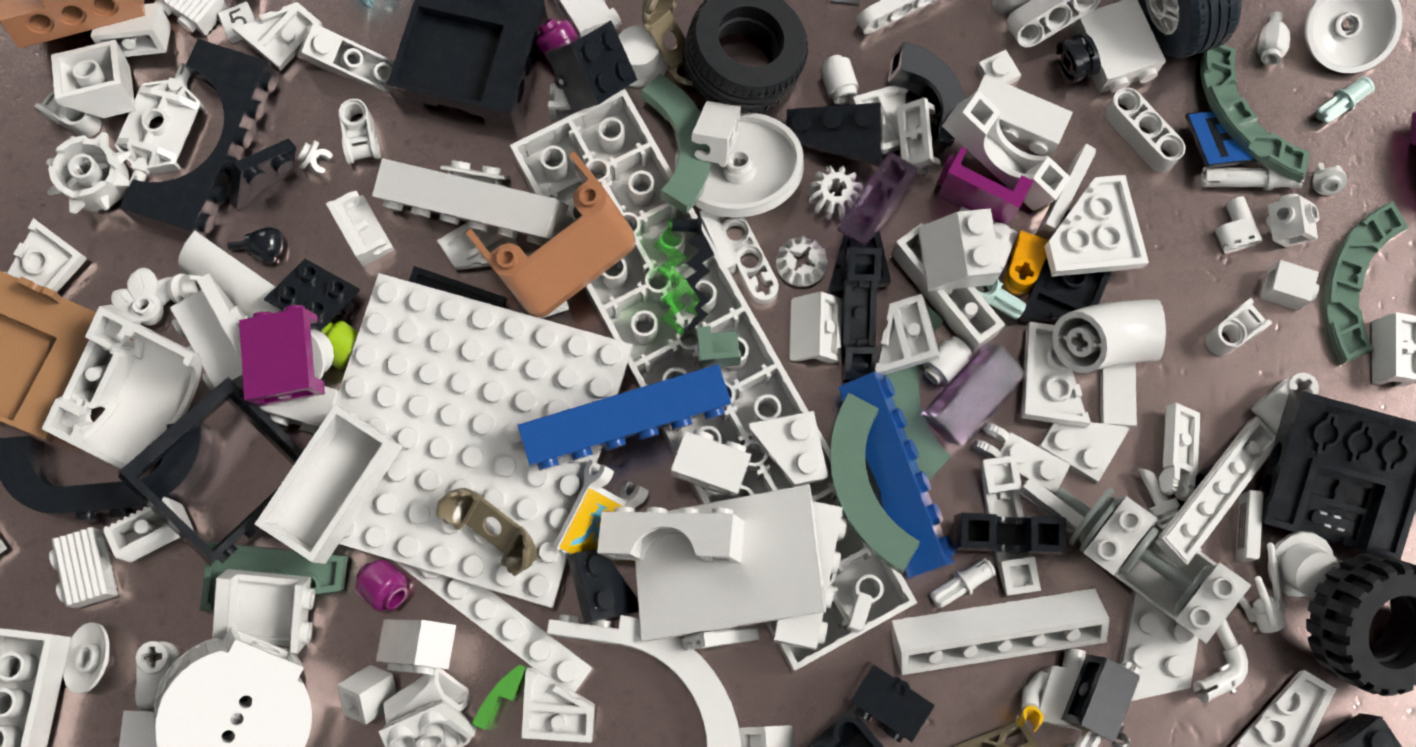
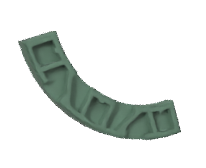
M1222 45L1202 52L1200 58L1202 85L1209 105L1222 127L1254 159L1276 173L1300 183L1306 175L1310 152L1291 144L1275 132L1270 134L1257 122V115L1250 108L1245 98L1240 97L1236 87V49Z
M659 74L641 90V99L650 104L667 122L671 123L675 131L679 152L676 169L668 183L661 189L660 198L687 214L702 195L711 168V162L699 160L694 154L696 150L709 152L710 147L706 144H698L692 141V132L701 114L695 103L676 84Z
M1394 201L1379 207L1361 220L1349 232L1336 251L1328 270L1324 292L1325 321L1333 350L1340 365L1374 350L1364 326L1362 310H1359V295L1362 291L1368 265L1374 255L1390 239L1409 229Z
M926 304L932 329L935 332L944 320ZM920 365L886 374L885 377H888L894 386L895 395L892 398L896 408H900L906 418L907 426L904 427L907 438L908 440L912 439L917 447L919 458L916 461L920 472L924 471L930 480L951 456L935 438L924 416L919 395Z
M848 393L836 418L831 438L830 464L835 495L839 506L843 507L842 513L847 519L849 526L854 529L871 553L902 575L918 549L920 541L906 533L887 515L873 493L866 470L865 449L871 426L878 415V408Z

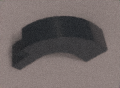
M904 41L891 57L888 83L908 89L919 96L920 99H928V102L935 106L936 113L929 115L933 155L938 156L947 147H951L955 140L942 125L957 104L965 99V95L957 77L943 60L923 47Z

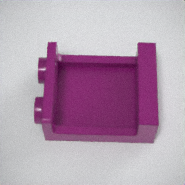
M961 147L957 156L950 154L937 181V184L941 185L937 197L959 208L961 206L969 210L991 208L993 221L1009 226L1024 201L1033 180L1021 175L1012 191L962 166L961 163L968 149Z
M290 305L285 307L282 312H256L252 314V318L239 320L245 401L262 407L325 394L324 381L314 376L310 324L318 322L316 314L305 309L304 306Z

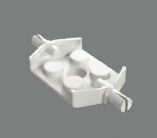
M180 63L175 78L169 77V80L144 83L138 91L134 100L136 110L129 112L115 144L119 152L130 151L131 153L127 158L132 164L131 168L134 170L130 179L131 182L133 179L145 181L149 174L171 172L181 168L176 163L199 108L202 111L206 109L187 89V82L191 73L184 63ZM158 116L164 118L160 127L155 129L149 128L150 121Z

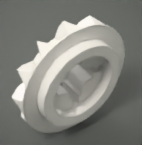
M803 235L795 239L789 238L785 244L780 246L776 257V267L780 276L789 284L798 287H806L817 283L824 276L828 264L825 248H822L816 239L811 240ZM809 252L807 262L811 265L803 264L801 268L799 267L795 271L797 259L793 256L801 257L803 253Z

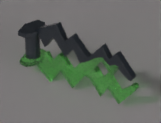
M668 217V229L654 245L656 249L669 257L657 269V272L675 284V288L661 299L662 302L671 306V308L660 319L681 335L684 333V329L673 317L686 307L679 300L685 294L695 300L685 310V312L695 315L688 326V331H692L708 316V313L701 308L710 300L695 287L710 272L703 262L715 256L702 231V217L697 219H673V217ZM673 232H697V235L688 241V243L700 250L686 263L696 271L688 278H685L675 270L687 256L674 248L682 243V240L674 236Z

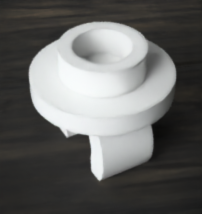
M316 140L311 145L305 142L296 158L301 161L299 168L304 170L309 165L313 173L322 175L325 169L318 166L316 158L323 157L329 161L333 157L332 153L326 149L316 150L319 142Z
M1319 162L1313 173L1312 183L1317 193L1333 195L1342 191L1347 185L1348 180L1346 173L1339 165L1324 168V164Z
M177 274L171 277L168 282V293L172 301L177 304L198 292L195 282L201 276Z

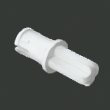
M982 557L961 572L955 571L953 573L954 578L930 593L931 599L938 608H942L963 594L970 596L973 593V589L996 576V571L991 562Z

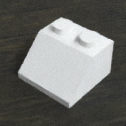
M116 39L51 55L54 97L57 104L101 118L121 115L136 110L131 69Z
M991 208L955 212L918 227L928 292L993 285L1002 273Z

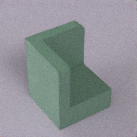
M711 326L697 327L700 369L717 364L720 367L740 365L741 351L739 350L737 332L711 333Z

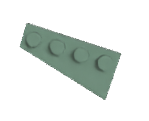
M208 542V546L213 549L219 542ZM233 544L238 550L223 564L218 559L211 566L207 562L205 563L199 611L214 609L216 578L227 569L311 577L310 588L315 590V594L342 591L345 585L348 556L332 554L326 564L311 562L294 550Z

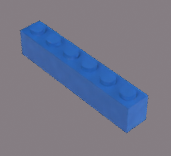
M717 364L518 424V429L530 467L538 466L539 471L558 466V459L570 455L573 461L593 455L591 450L593 448L605 445L606 451L626 445L625 439L638 435L639 440H644L659 435L658 429L668 425L672 426V430H677L692 425L691 418L704 415L705 420L722 416L725 414L724 408L731 405V400L720 366Z
M872 372L839 386L843 402L848 393L878 408V415L868 435L865 458L881 491L882 508L901 529L920 541L918 549L905 569L908 578L919 577L954 564L955 562L952 557L955 555L954 545L948 535L944 536L940 525L943 522L941 511L936 503L932 504L928 491L931 490V485L924 471L920 472L916 459L919 458V453L913 440H908L904 430V427L907 426V421L902 410L895 406L892 398L895 395V389L891 380L888 377H884V374Z

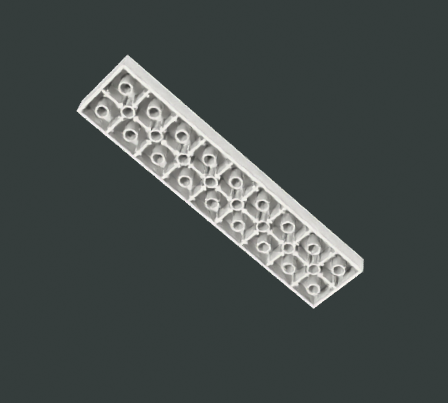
M623 89L599 105L582 109L511 144L510 148L514 161L531 192L558 199L569 205L563 230L582 216L573 201L576 189L584 183L569 157V154L575 151L601 183L632 228L636 238L634 249L584 287V290L610 338L633 344L627 369L637 388L700 370L697 327L711 326V333L737 332L739 350L741 351V363L738 366L720 367L731 405L724 408V415L713 419L705 420L704 415L691 418L692 425L672 430L671 425L660 428L674 456L676 457L685 431L693 433L694 430H701L714 436L713 441L726 445L727 441L738 443L746 447V452L751 454V459L737 498L793 487L783 474L782 469L766 453L767 450L755 435L753 436L750 433L748 426L749 423L809 411L703 225L702 231L715 256L703 262L710 272L695 287L710 302L701 308L708 313V316L692 331H688L689 324L694 317H697L694 309L700 300L686 281V278L696 271L686 263L700 250L688 243L690 239L697 235V232H672V219H697L698 216L693 207L685 214L660 198V191L668 183L673 172L626 90ZM818 429L828 479L809 483L812 501L839 506L831 477V450ZM690 483L701 505L734 499ZM848 522L844 538H837L835 552H840L841 558L837 574L831 573L829 586L834 587V596L831 608H826V612L823 613L822 622L828 623L824 644L818 643L817 649L813 651L776 643L791 672L800 669L917 604L903 576L871 553L854 529L849 526ZM859 592L871 595L873 600L864 630L856 633L847 630L846 626L855 597ZM776 621L765 622L773 637Z

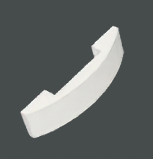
M1016 455L981 460L986 513L997 514L1000 517H1024L1019 493L1022 485ZM994 552L1006 596L1041 591L1035 556L1031 557V553Z

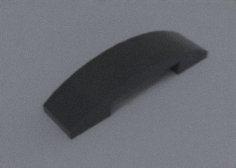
M847 248L841 323L844 380H856L876 372L875 367L876 363H878V347L875 346L878 281H881L882 248Z

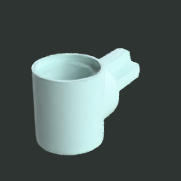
M998 278L993 285H986L988 288L987 293L979 292L989 305L994 306L1013 319H1018L1026 308L1025 302L1001 288L1003 283Z

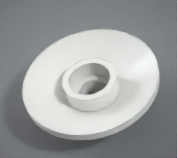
M90 622L82 625L70 640L63 678L67 688L73 693L84 694L92 690L100 681L108 665L109 638L105 628L98 623Z

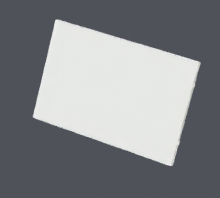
M809 484L688 507L699 509L700 513H712L713 508H727L733 510V514L745 521L741 563L706 562L695 555L690 540L684 534H670L660 538L649 548L643 560H635L641 641L643 642L826 612L824 582L822 580L814 518L815 511L813 510L811 487ZM679 509L667 511V513H679Z

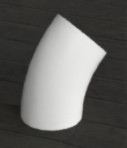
M1158 299L1117 301L1080 308L1061 316L1056 322L1052 334L1053 348L1058 359L1067 368L1077 373H1090L1098 369L1121 364L1158 362L1162 358L1165 347V314L1163 306Z

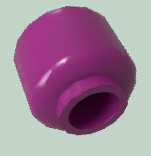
M552 17L539 26L538 29L541 33L536 38V45L549 62L545 52L578 33L567 19L555 21Z
M377 560L367 563L360 568L357 573L355 592L376 611L393 610L406 598L407 579L390 562Z

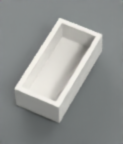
M334 405L255 525L309 561L326 564L403 446L348 410Z

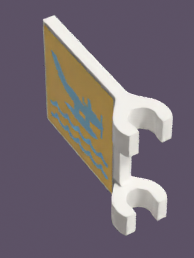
M589 460L584 469V485L553 547L569 555L576 552L598 549L601 513L614 512L615 507L636 508L645 501L649 490L625 479L620 486V497L602 488L609 483L614 471L602 464L600 465Z

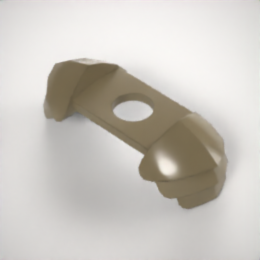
M644 0L642 4L644 28L659 49L662 58L669 68V73L679 83L693 86L692 81L688 78V74H686V68L683 63V45L686 38L672 15V12L677 7V3L674 0ZM667 31L673 32L676 37V45L672 50L667 49L663 42Z
M467 488L455 489L446 493L438 501L437 517L443 519V522L446 524H452L456 530H461L467 525L504 553L500 563L506 566L507 571L512 573L513 576L526 570L532 565V562L537 560L535 544L526 529L515 523L476 491ZM487 517H493L501 524L500 534H493L487 529Z

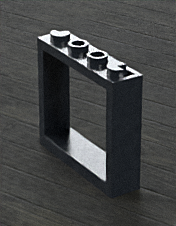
M229 377L125 465L118 474V478L210 566L217 559L223 564L238 550L233 545L243 535L248 539L251 538L260 529L255 523L278 488L211 549L139 478L226 401L250 422L293 466L303 452L258 405L244 400V392Z

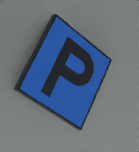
M1212 110L1187 113L1185 115L1206 169L1259 162L1230 137Z

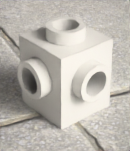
M1288 194L1280 197L1279 201L1268 204L1269 215L1266 217V224L1274 242L1284 247H1290L1318 239L1316 222L1319 221V213L1314 203L1298 194Z

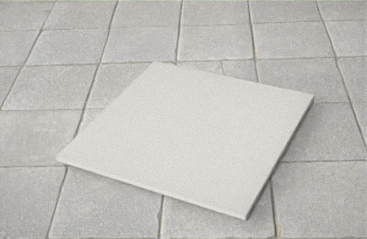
M378 273L334 405L348 410L403 447L339 544L553 608L569 554L553 547L584 485L585 466L589 460L598 462L602 446L591 449L593 455L573 461L570 455L558 459V466L539 471L538 466L530 467L518 424L618 395L633 344ZM467 488L476 491L515 523L526 529L535 544L537 560L532 562L529 568L513 576L512 573L507 571V567L500 563L504 553L467 525L461 530H456L452 524H446L443 522V519L438 518L436 515L438 501L446 493L455 489ZM487 517V529L493 534H500L501 524L493 517Z

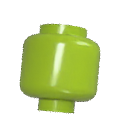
M338 321L335 324L330 322L322 330V333L327 336L333 346L334 358L332 366L339 370H344L347 368L359 331L344 321Z

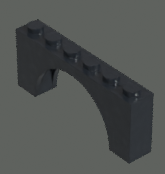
M197 39L185 67L195 80L208 85L220 96L224 111V123L220 139L211 155L200 166L184 176L162 182H145L133 179L120 206V209L132 220L188 238L194 231L203 237H206V234L212 231L215 224L214 216L219 205H222L227 197V187L232 178L233 163L240 160L244 149L248 148L251 144L254 126L257 120L262 118L266 99L269 93L274 91L277 84V74L269 61Z

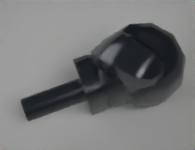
M266 227L246 233L244 241L228 242L227 247L229 250L245 249L246 253L249 256H254L258 262L271 264L282 254L284 239L279 229Z

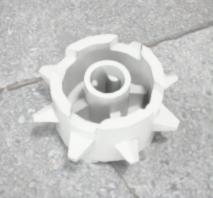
M102 132L95 139H88L86 136H70L68 140L57 147L55 150L58 153L56 157L47 159L46 164L49 165L50 179L54 184L47 193L48 195L63 193L69 199V212L72 214L78 213L82 208L91 212L101 209L108 210L109 207L122 197H125L131 184L128 169L124 163L131 153L130 151L115 153L109 147V136L105 132Z

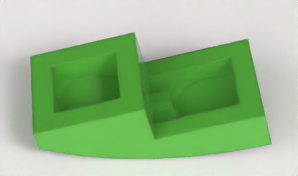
M518 665L498 682L484 700L472 725L484 730H490L503 697L511 701H517L525 682L527 667Z

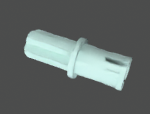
M1361 76L1347 88L1338 89L1334 93L1333 98L1317 108V120L1328 124L1345 111H1352L1356 107V103L1374 92L1375 86L1371 79Z

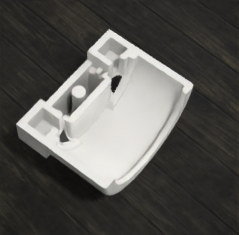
M113 305L99 306L85 335L89 341L63 396L55 399L42 426V430L122 469L167 430V424H174L187 413L200 381L202 361L197 353L140 325L141 319ZM97 407L105 408L104 412L93 422L90 417L92 409Z

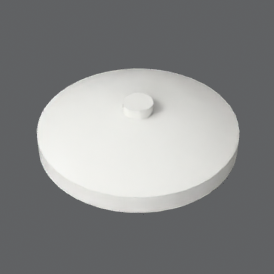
M740 112L739 134L726 167H721L719 163L711 162L704 191L695 206L718 216L748 217L767 212L782 204L797 189L803 175V150L797 136L789 127L777 119L758 113L748 112L746 114ZM678 149L675 155V169L679 159Z

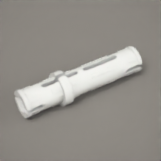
M1266 166L1263 168L1215 167L1207 169L1204 167L1203 172L1206 173L1201 174V184L1203 187H1263V190H1272L1273 188L1280 187L1301 188L1303 186L1302 183L1286 178Z

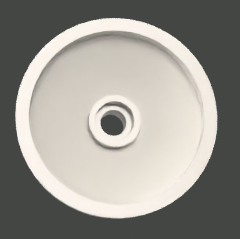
M1314 0L1305 21V40L1310 53L1318 63L1335 72L1358 73L1371 69L1381 63L1392 52L1399 40L1403 24L1399 0ZM1347 19L1349 25L1346 30H1342L1341 23Z

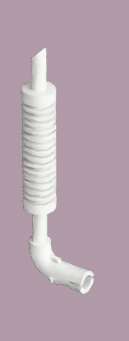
M1138 468L1155 504L1148 511L1157 517L1159 523L1167 527L1181 506L1176 497L1168 500L1166 495L1160 492V483L1153 472ZM1226 619L1216 631L1225 648L1222 652L1226 658V665L1219 668L1220 672L1198 680L1193 684L1194 692L1201 689L1206 690L1196 695L1203 703H1208L1229 691L1231 694L1235 693V688L1244 681L1248 673V659L1242 644L1238 645Z

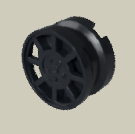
M1080 33L1075 35L1072 40L1065 39L1057 44L1056 54H1061V61H1058V65L1064 77L1070 83L1083 80L1085 75L1091 77L1099 73L1101 68L1099 52L1093 39L1087 33Z

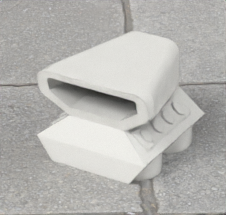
M437 668L435 669V675L424 674L384 702L386 725L378 732L385 747H463L467 745L471 738L475 736L477 729L460 712L469 706V690L444 670Z

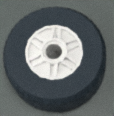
M1138 0L1162 53L1177 59L1187 58L1224 45L1236 31L1241 16L1242 0Z

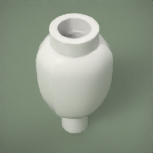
M1274 11L1270 14L1269 22L1261 28L1258 38L1257 52L1261 57V61L1266 65L1278 64L1289 49L1290 31L1282 22L1283 14L1279 11Z

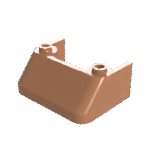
M575 151L569 154V157L584 183L576 189L573 201L582 216L527 257L519 246L511 243L503 244L489 253L472 229L465 232L526 312L534 317H544L553 312L634 249L636 243L632 228L607 191Z

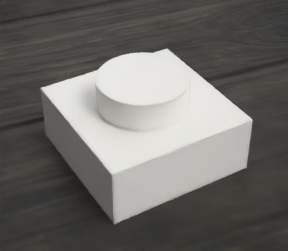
M1007 50L984 59L977 65L982 78L984 75H988L1010 85L1019 81L1021 77Z

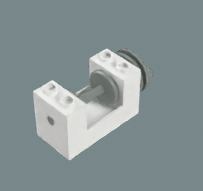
M1061 487L1055 496L1084 517L1073 533L1069 543L1074 546L1081 542L1082 545L1079 550L1206 644L1251 587V584L1220 562L1217 564L1199 550L1188 565L1178 568L1155 543L1166 527L1157 521V517L1127 496L1120 495L1115 499L1113 495L1116 490L1112 487L1099 498L1092 508Z

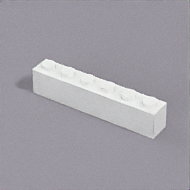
M383 158L372 194L373 197L383 200V207L402 211L403 206L412 208V214L425 218H430L431 213L440 215V221L458 225L459 220L469 222V228L487 232L488 227L498 229V235L511 239H516L517 234L527 236V242L543 246L563 230L569 205L555 198Z
M1094 588L892 620V645L901 675L1107 643L1110 618Z

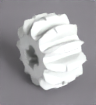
M830 165L826 169V174L820 171L816 173V181L810 182L809 190L812 194L809 195L808 199L810 204H817L815 207L816 214L826 211L827 221L832 218L833 214H836L837 218L841 221L845 217V212L850 215L856 212L855 205H859L862 202L863 197L859 193L862 191L863 186L862 183L854 182L856 179L855 172L845 175L844 165L839 168V172H835ZM836 190V194L838 195L839 193H841V196H834L835 192L830 194V191Z

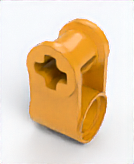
M1020 230L1011 252V260L1003 282L1008 293L1013 296H1024L1029 293L1046 260L1047 255L1044 246L1049 241L1048 239ZM1019 274L1023 276V280L1019 278Z

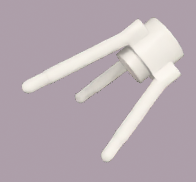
M1269 542L1267 550L1274 598L1268 596L1262 578L1256 576L1255 582L1260 599L1253 603V608L1244 596L1239 601L1249 622H1256L1259 630L1263 633L1279 631L1287 624L1283 614L1286 606L1282 598L1275 547L1272 542Z

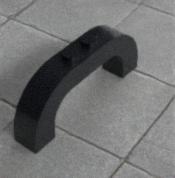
M202 422L164 456L160 465L151 474L140 480L161 500L163 497L176 502L182 499L196 486L207 468L212 450V428ZM167 424V429L173 424ZM31 436L0 438V480L7 492L15 500L30 509L58 518L75 519L77 523L97 522L100 516H110L111 520H123L124 516L130 517L131 513L135 514L137 510L142 511L144 506L148 507L122 481L55 486L45 472V442Z

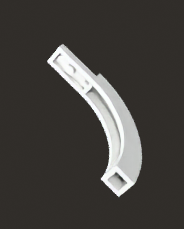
M559 614L558 620L549 619L547 634L551 636L630 647L656 658L680 678L693 696L703 720L706 746L741 747L737 719L723 685L711 667L694 649L684 651L683 642L680 638L672 637L643 642L641 641L640 619L623 615L620 616L619 629L613 628L614 622L606 620L587 625L580 624L579 617Z

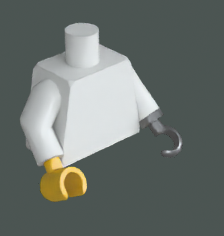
M1075 648L1065 649L1063 667L1046 666L1044 670L1038 671L1022 691V713L1016 721L1019 727H1022L1026 719H1028L1033 724V732H1036L1042 723L1084 730L1062 721L1061 718L1083 665L1086 651ZM1123 723L1117 739L1122 740L1124 743L1114 741L1111 743L1112 747L1130 746V738L1123 733Z

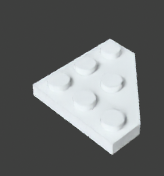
M1125 175L1095 177L1044 246L1052 277L1140 269L1149 263Z

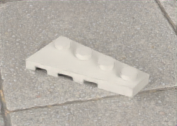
M1305 670L1299 671L1232 747H1308L1336 688Z

